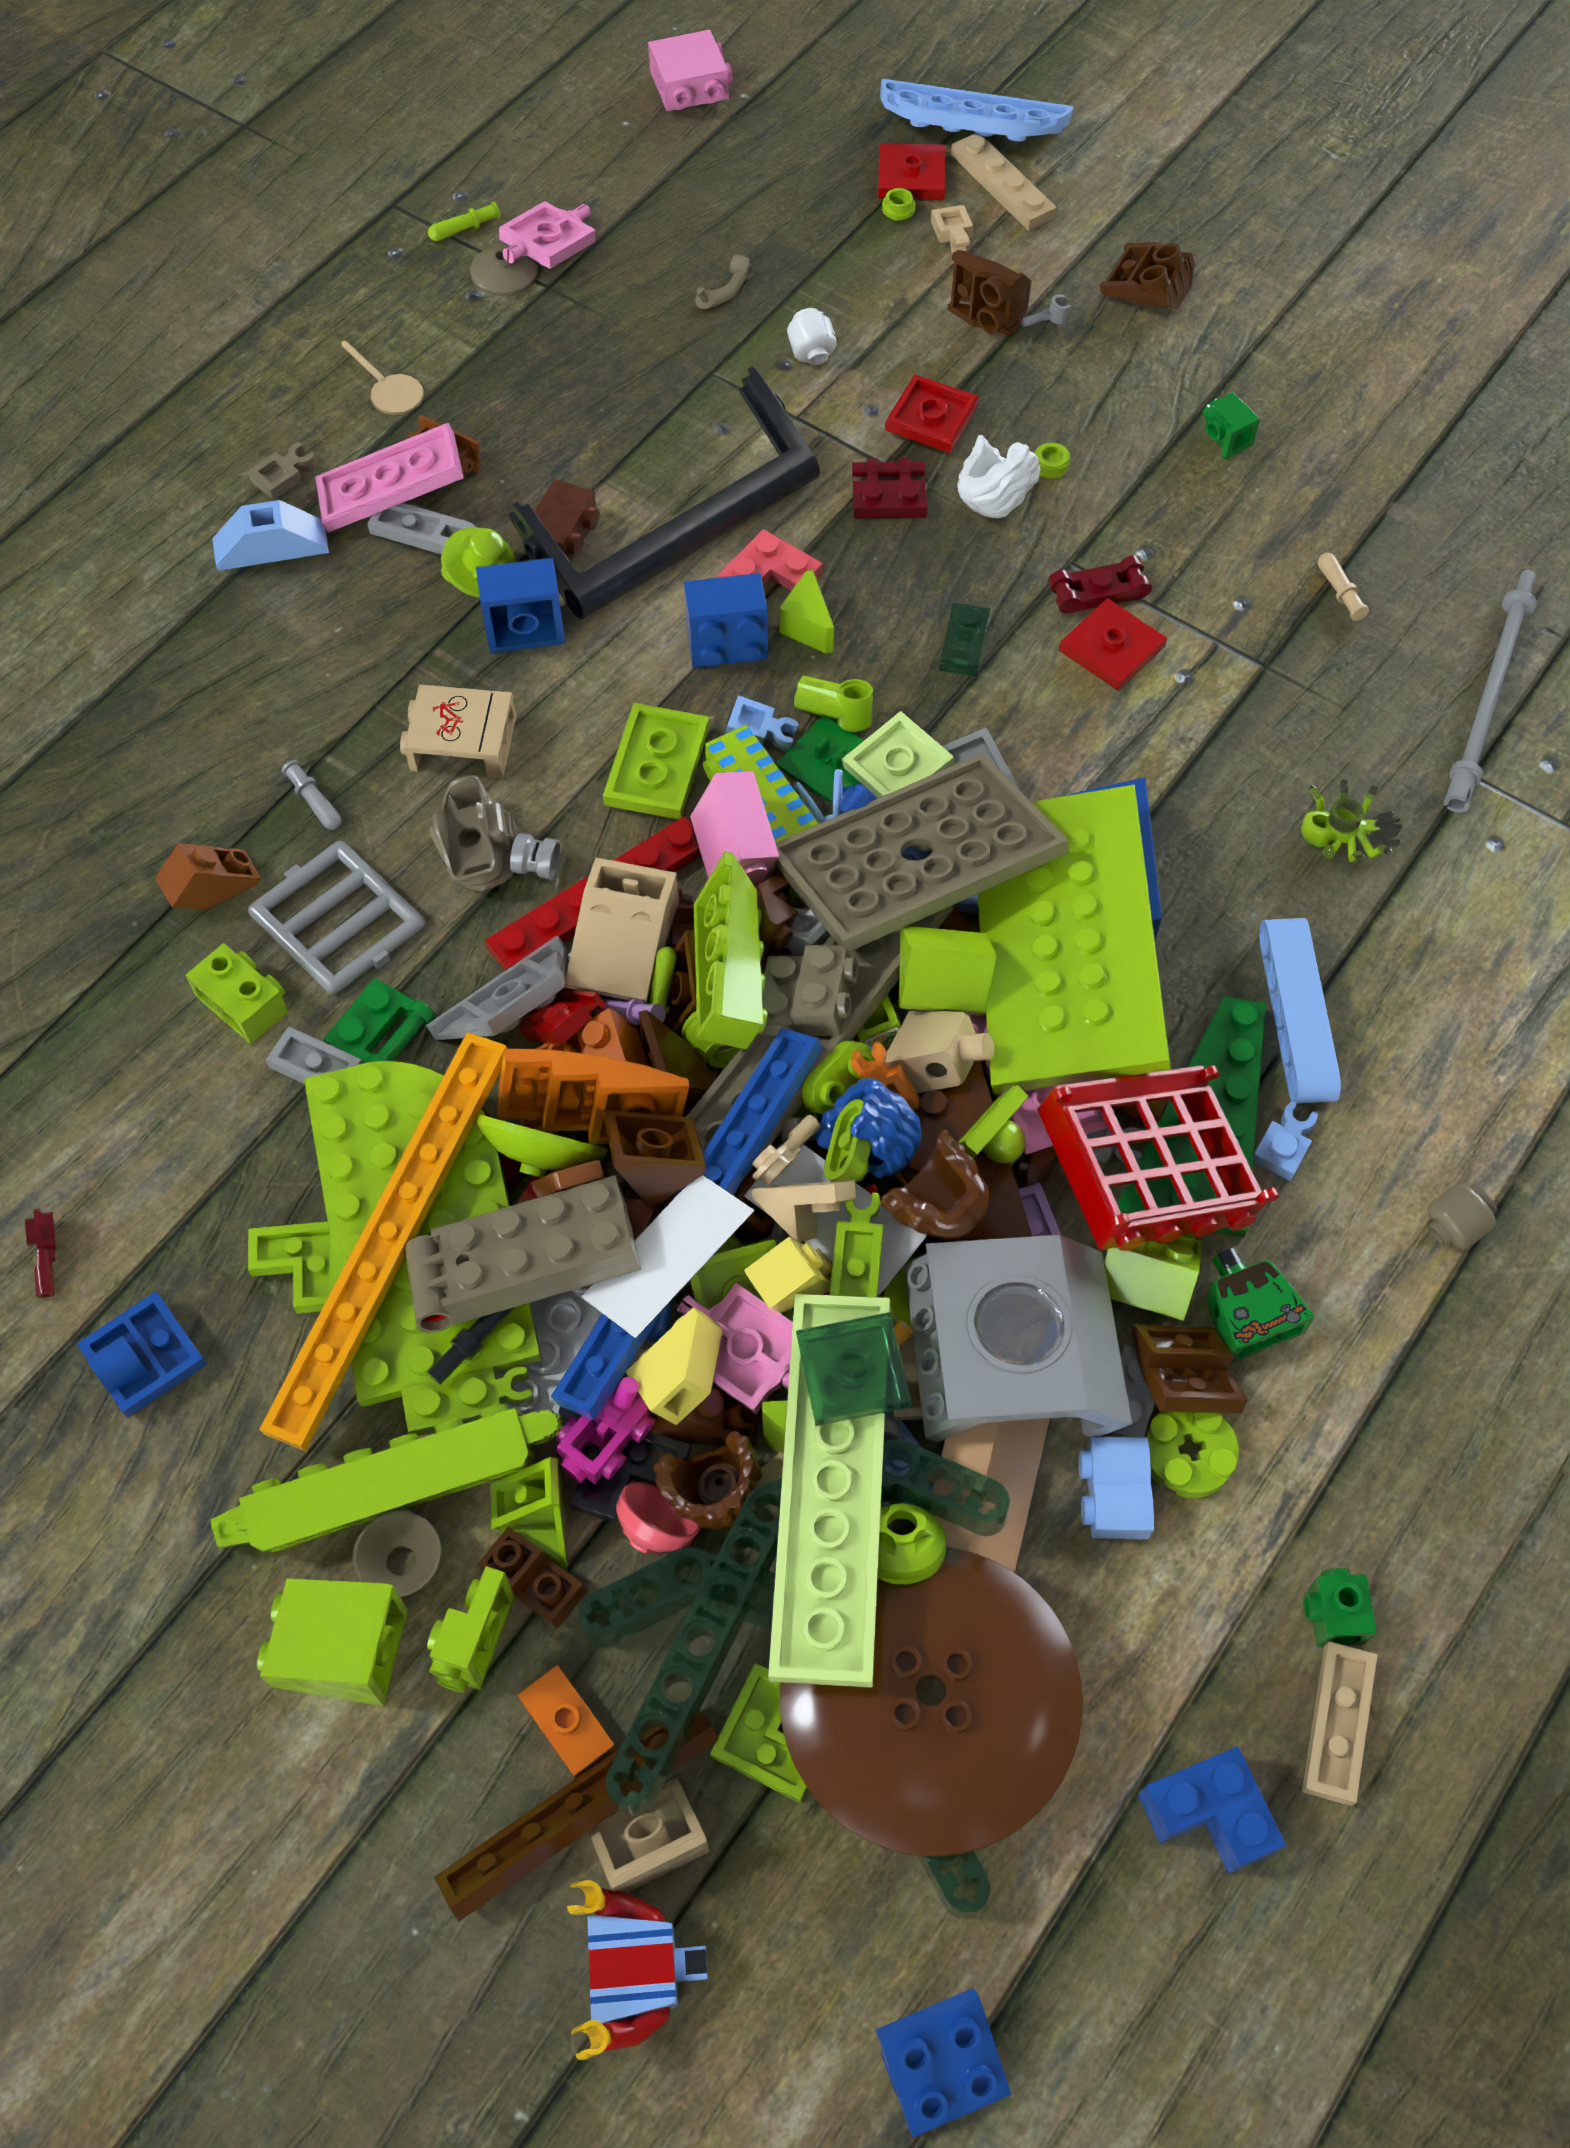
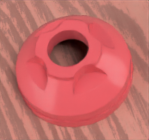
M643 1482L629 1483L623 1488L616 1504V1512L623 1528V1533L629 1538L630 1545L645 1554L655 1553L663 1555L664 1553L686 1549L696 1539L701 1528L690 1519H681L675 1513V1509L669 1505V1501L661 1494L660 1488L653 1484Z

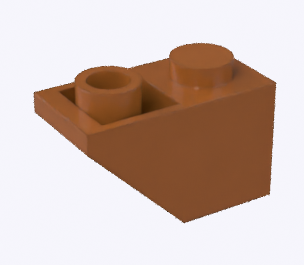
M182 843L176 845L155 877L171 907L207 910L257 885L262 879L245 850Z

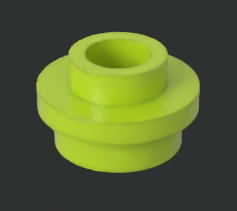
M895 188L890 190L883 199L882 211L887 217L896 221H902L914 214L916 203L910 191L903 188Z

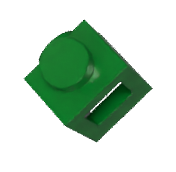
M1234 392L1220 399H1214L1206 405L1203 410V416L1207 419L1204 430L1213 441H1216L1222 447L1221 456L1225 460L1254 445L1260 418Z

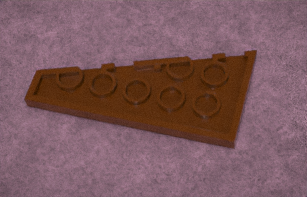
M980 1060L974 1061L965 1081L959 1086L917 1093L920 1101L918 1108L913 1109V1111L920 1118L922 1136L911 1163L900 1172L907 1184L920 1171L927 1157L931 1156L932 1150L936 1148L935 1142L942 1130H947L949 1135L956 1142H959L993 1104ZM981 1150L973 1159L977 1165L980 1177L987 1185L989 1206L984 1218L968 1236L960 1241L1032 1237L1011 1163H995ZM1006 1287L988 1295V1298L1015 1336L1054 1312L1053 1304L1048 1298L1029 1288Z

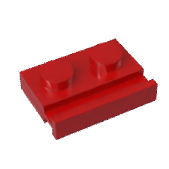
M563 988L558 992L561 997L557 1001H552L543 1008L533 1009L526 1014L528 1018L518 1025V1028L528 1040L562 1045L592 1019L590 1012L593 1009L603 1010L606 1004L597 992Z

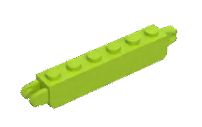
M502 1403L481 1410V1419L463 1424L462 1418L442 1422L434 1426L435 1434L418 1439L417 1433L394 1438L389 1441L390 1449L372 1454L371 1448H365L344 1455V1464L327 1469L326 1463L300 1469L297 1471L298 1479L281 1484L280 1478L257 1483L252 1486L253 1494L239 1498V1506L211 1519L217 1547L220 1548L250 1543L251 1546L263 1552H278L372 1521L385 1513L402 1511L511 1475L531 1466L535 1458L533 1447L549 1442L551 1438L555 1440L563 1427L564 1421L561 1420L562 1417L558 1416V1413L554 1414L553 1410L549 1411L546 1409L543 1411L541 1409L539 1413L534 1411L523 1415L521 1410L515 1407L509 1409L507 1403Z

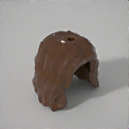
M942 1130L935 1142L936 1148L932 1150L931 1156L927 1157L917 1175L902 1188H893L883 1195L881 1206L891 1212L896 1221L904 1227H910L920 1234L932 1235L945 1241H960L968 1236L984 1218L989 1206V1191L987 1185L980 1177L974 1159L965 1153L964 1147L959 1142H956L947 1130Z
M736 1431L729 1433L726 1437V1446L715 1449L710 1453L699 1454L690 1459L684 1457L675 1458L674 1455L666 1453L652 1467L657 1474L655 1482L660 1488L661 1494L669 1501V1505L675 1509V1513L681 1519H690L702 1528H710L712 1530H720L724 1527L732 1528L743 1505L745 1504L747 1515L750 1512L751 1504L757 1500L760 1494L757 1483L762 1478V1472L757 1463V1456L754 1449L751 1448L748 1436H741ZM719 1480H724L721 1486H717Z

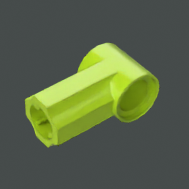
M804 675L798 682L797 691L794 696V707L798 708V710L837 719L838 725L850 732L863 731L871 726L873 688L868 682L851 679L838 684Z

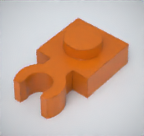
M876 1042L873 1044L871 1054L875 1059L874 1061L865 1060L859 1050L853 1051L851 1066L858 1075L864 1078L879 1080L886 1085L889 1091L902 1096L912 1110L918 1108L920 1101L918 1094L900 1064L890 1068L887 1067L885 1063L887 1052L881 1043Z

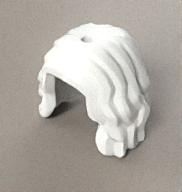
M978 435L975 446L972 448V453L964 461L963 470L959 474L957 487L960 498L974 512H978L984 517L996 519L1006 517L1024 501L1027 492L1038 482L1041 470L1038 465V457L1029 450L1028 445L1018 442L1009 447L1007 458L1000 457L998 449L992 447L983 435Z

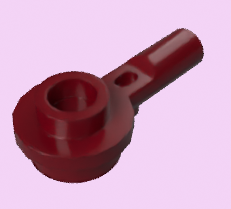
M33 1209L34 1218L25 1219L27 1246L36 1245L38 1264L34 1268L36 1297L47 1298L55 1295L52 1262H56L53 1212L41 1213V1209Z

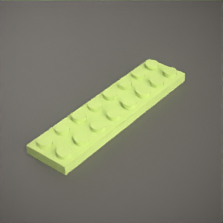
M795 1294L769 1682L873 1687L890 1298Z

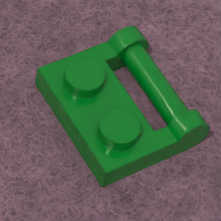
M374 978L327 1033L323 1041L360 1058L363 1064L377 1061H394L418 1030L435 1018V1013L424 1002L414 1001ZM402 1015L407 1016L377 1054H371Z

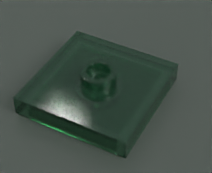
M890 1312L796 1330V1338L815 1426L911 1408V1398Z

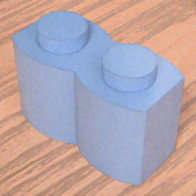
M1090 1437L1086 1450L1079 1451L1080 1479H1087L1089 1496H1082L1081 1500L1082 1524L1090 1525L1091 1539H1149L1154 1531V1509L1148 1438Z

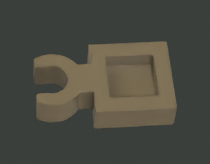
M297 442L288 449L286 456L282 457L275 452L248 470L250 481L274 501L302 482L300 473L312 471L318 464L315 454L311 452L306 455L303 444Z

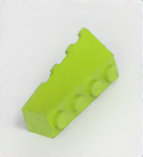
M724 851L694 903L697 1039L747 1050L755 1036L764 1031L767 1022V1010L762 1007L765 975L761 974L760 961L764 950L763 941L759 940L762 910L757 908L756 888L735 855Z

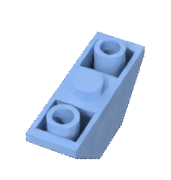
M280 500L241 506L213 537L215 562L218 571L329 553L326 528L322 524V519Z

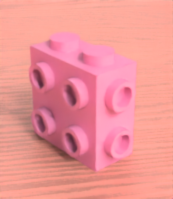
M711 30L648 42L650 72L666 111L682 110L686 107L706 103L711 104L716 101L729 99V84L733 83L732 69L730 63L724 62L721 43L715 42Z

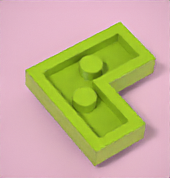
M328 1221L248 1229V1271L250 1275L255 1277L293 1273V1308L296 1314L320 1312L337 1281Z
M755 1663L710 1756L712 1759L801 1803L807 1787L792 1761L784 1733L779 1731L782 1726L780 1682H769V1669Z

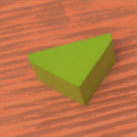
M810 570L803 574L779 608V633L827 654L833 652L834 626L814 572Z

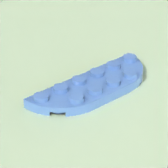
M882 79L880 99L884 107L897 115L910 119V124L913 126L927 127L931 124L942 126L944 130L950 132H958L961 129L974 131L975 134L984 137L994 134L1007 135V138L1012 141H1024L1026 136L1061 133L1063 128L1071 122L1074 107Z

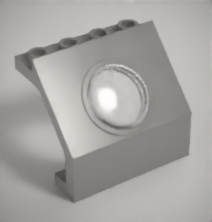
M1061 1235L929 1243L926 1244V1255L904 1265L925 1439L939 1442L975 1426L1000 1421L1077 1417L1081 1418L1083 1435L1088 1437H1101L1132 1424L1103 1252Z

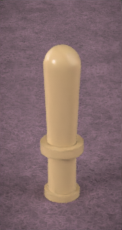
M1332 553L1320 555L1318 566L1336 590L1338 602L1346 605L1353 621H1359L1366 617L1369 613V608L1359 598L1358 587L1356 584L1349 582L1336 557Z

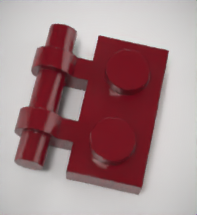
M866 458V462H852V477H866V481H853L854 519L927 518L926 480H911V476H925V461H911L910 458H899V462H878V458ZM878 477H899V480H878Z

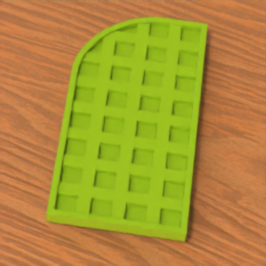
M377 1061L304 1078L337 1280L444 1075L415 1064ZM481 1108L479 1114L486 1116ZM479 1114L416 1237L431 1235L432 1229L510 1206L499 1151L495 1149L480 1131L477 1124ZM406 1257L351 1362L357 1401L362 1407L402 1397L401 1388L434 1381L427 1374V1371L452 1347L450 1341L463 1328L468 1330L479 1319L476 1318L452 1325L441 1332L426 1333L420 1331L416 1327ZM531 1302L516 1306L482 1341L483 1348L471 1361L465 1359L449 1377L492 1367L496 1373L542 1361Z

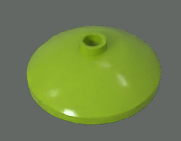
M480 1114L477 1120L480 1131L497 1151L510 1159L522 1163L519 1172L541 1178L546 1176L547 1170L559 1171L596 1160L601 1162L607 1158L609 1151L606 1148Z

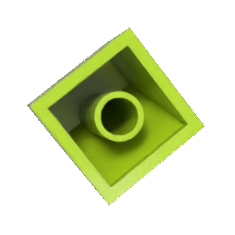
M287 1578L283 1593L278 1592L272 1604L271 1621L275 1623L270 1641L265 1640L259 1651L257 1668L261 1671L260 1677L273 1688L385 1706L408 1608L391 1584Z

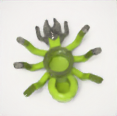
M1343 779L1340 782V797L1333 803L1330 813L1325 811L1324 798L1313 784L1309 786V792L1316 800V811L1306 813L1301 825V835L1308 844L1314 847H1326L1322 850V855L1327 859H1332L1343 843H1348L1349 862L1363 861L1365 859L1363 853L1356 851V836L1371 859H1374L1381 853L1390 855L1393 852L1390 847L1399 846L1400 840H1391L1402 829L1401 824H1395L1399 823L1401 818H1394L1393 812L1378 813L1370 820H1362L1378 791V786L1372 785L1361 805L1356 800L1348 798V781ZM1369 840L1379 842L1380 845L1374 849Z

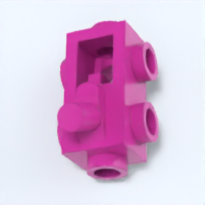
M621 1378L595 1421L585 1416H581L579 1420L572 1417L558 1433L556 1440L560 1443L557 1446L558 1456L563 1459L559 1467L574 1481L582 1483L587 1478L596 1484L602 1475L610 1480L626 1459V1456L621 1453L632 1438L638 1443L641 1442L656 1421L650 1416L653 1412L649 1410L639 1394V1384L634 1378ZM588 1445H595L600 1449V1453L596 1458L590 1460L582 1454V1451Z

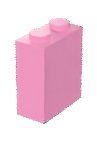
M754 772L715 773L690 816L708 879L724 851L735 855L757 889L758 884L763 882L779 858V854Z

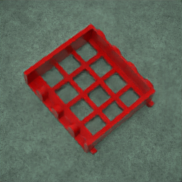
M1203 1066L1059 1085L1054 1087L1037 1109L1099 1250L1118 1247L1120 1251H1127L1138 1247L1143 1242L1156 1240L1158 1244H1165L1179 1238L1181 1235L1193 1233L1195 1237H1203L1225 1227H1230L1233 1231L1241 1230L1256 1221L1255 1215L1268 1202L1276 1201L1280 1197L1275 1187L1261 1191L1211 1086L1208 1084L1209 1080L1217 1079L1220 1076L1216 1066H1209L1205 1069ZM1170 1099L1182 1125L1159 1128L1147 1102ZM1135 1104L1147 1130L1123 1133L1112 1107ZM1100 1109L1111 1135L1087 1139L1076 1113ZM1187 1135L1199 1161L1176 1165L1164 1138ZM1152 1140L1164 1167L1141 1171L1129 1144ZM1117 1146L1129 1173L1104 1176L1093 1150ZM1205 1172L1217 1198L1194 1202L1181 1175ZM1169 1177L1182 1204L1158 1208L1146 1181ZM1134 1183L1146 1211L1121 1214L1110 1187Z

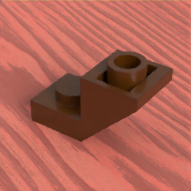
M781 872L758 884L756 889L757 908L762 910V919L759 926V940L763 941L764 944L762 958L777 948L779 950L784 949L791 941L795 932L792 925L798 911L788 905L790 898L787 894L791 885Z

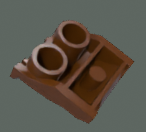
M1158 242L1126 243L1125 251L1106 281L1100 284L1101 293L1111 298L1117 297L1137 304L1179 309L1192 287L1195 268L1192 253L1181 252L1180 246L1174 243L1166 245Z
M957 250L952 254L954 270L951 302L948 304L947 310L971 326L981 327L988 334L993 335L1000 332L1010 336L1018 329L1028 310L1032 281L1023 273H1016L997 262L975 256L968 251Z

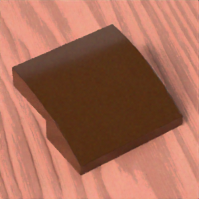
M1134 1325L1132 1335L1141 1372L1148 1390L1160 1411L1242 1414L1248 1398L1228 1371L1234 1354L1215 1328Z

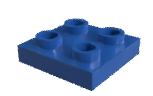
M157 1291L77 1343L88 1364L127 1418L207 1365Z
M974 1988L875 2030L882 2049L881 2055L913 2138L1012 2095L980 1997Z

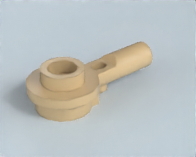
M807 1115L789 1133L788 1140L777 1150L770 1144L752 1162V1165L757 1169L752 1177L756 1181L761 1179L769 1186L794 1161L801 1152L799 1148L820 1128L818 1120L811 1115Z

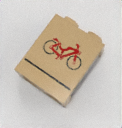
M419 684L416 699L410 700L408 706V721L410 723L408 731L402 732L400 740V751L402 755H406L410 771L418 772L422 754L484 759L487 778L503 780L516 720L512 693Z

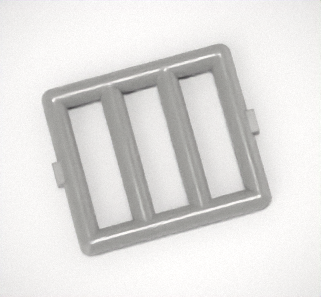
M336 841L301 868L297 864L283 873L285 880L253 902L248 908L249 915L318 984L332 995L338 994L373 966L380 969L391 960L389 954L425 926L424 917L343 841ZM339 859L352 871L351 874L284 924L269 912ZM364 884L378 896L310 949H307L295 937ZM390 908L404 921L335 975L320 962Z

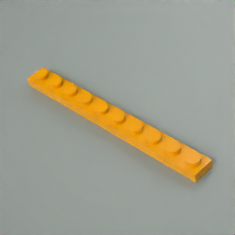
M469 1032L466 1033L259 1429L264 1435L306 1452L406 1257L405 1246L407 1242L415 1238L501 1071L504 1049H508L506 1045Z

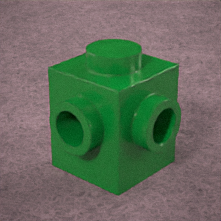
M1346 1568L1325 1570L1310 1585L1308 1592L1304 1593V1614L1307 1622H1313L1317 1647L1325 1646L1328 1641L1341 1645H1365L1377 1633L1367 1574L1351 1575L1350 1570Z

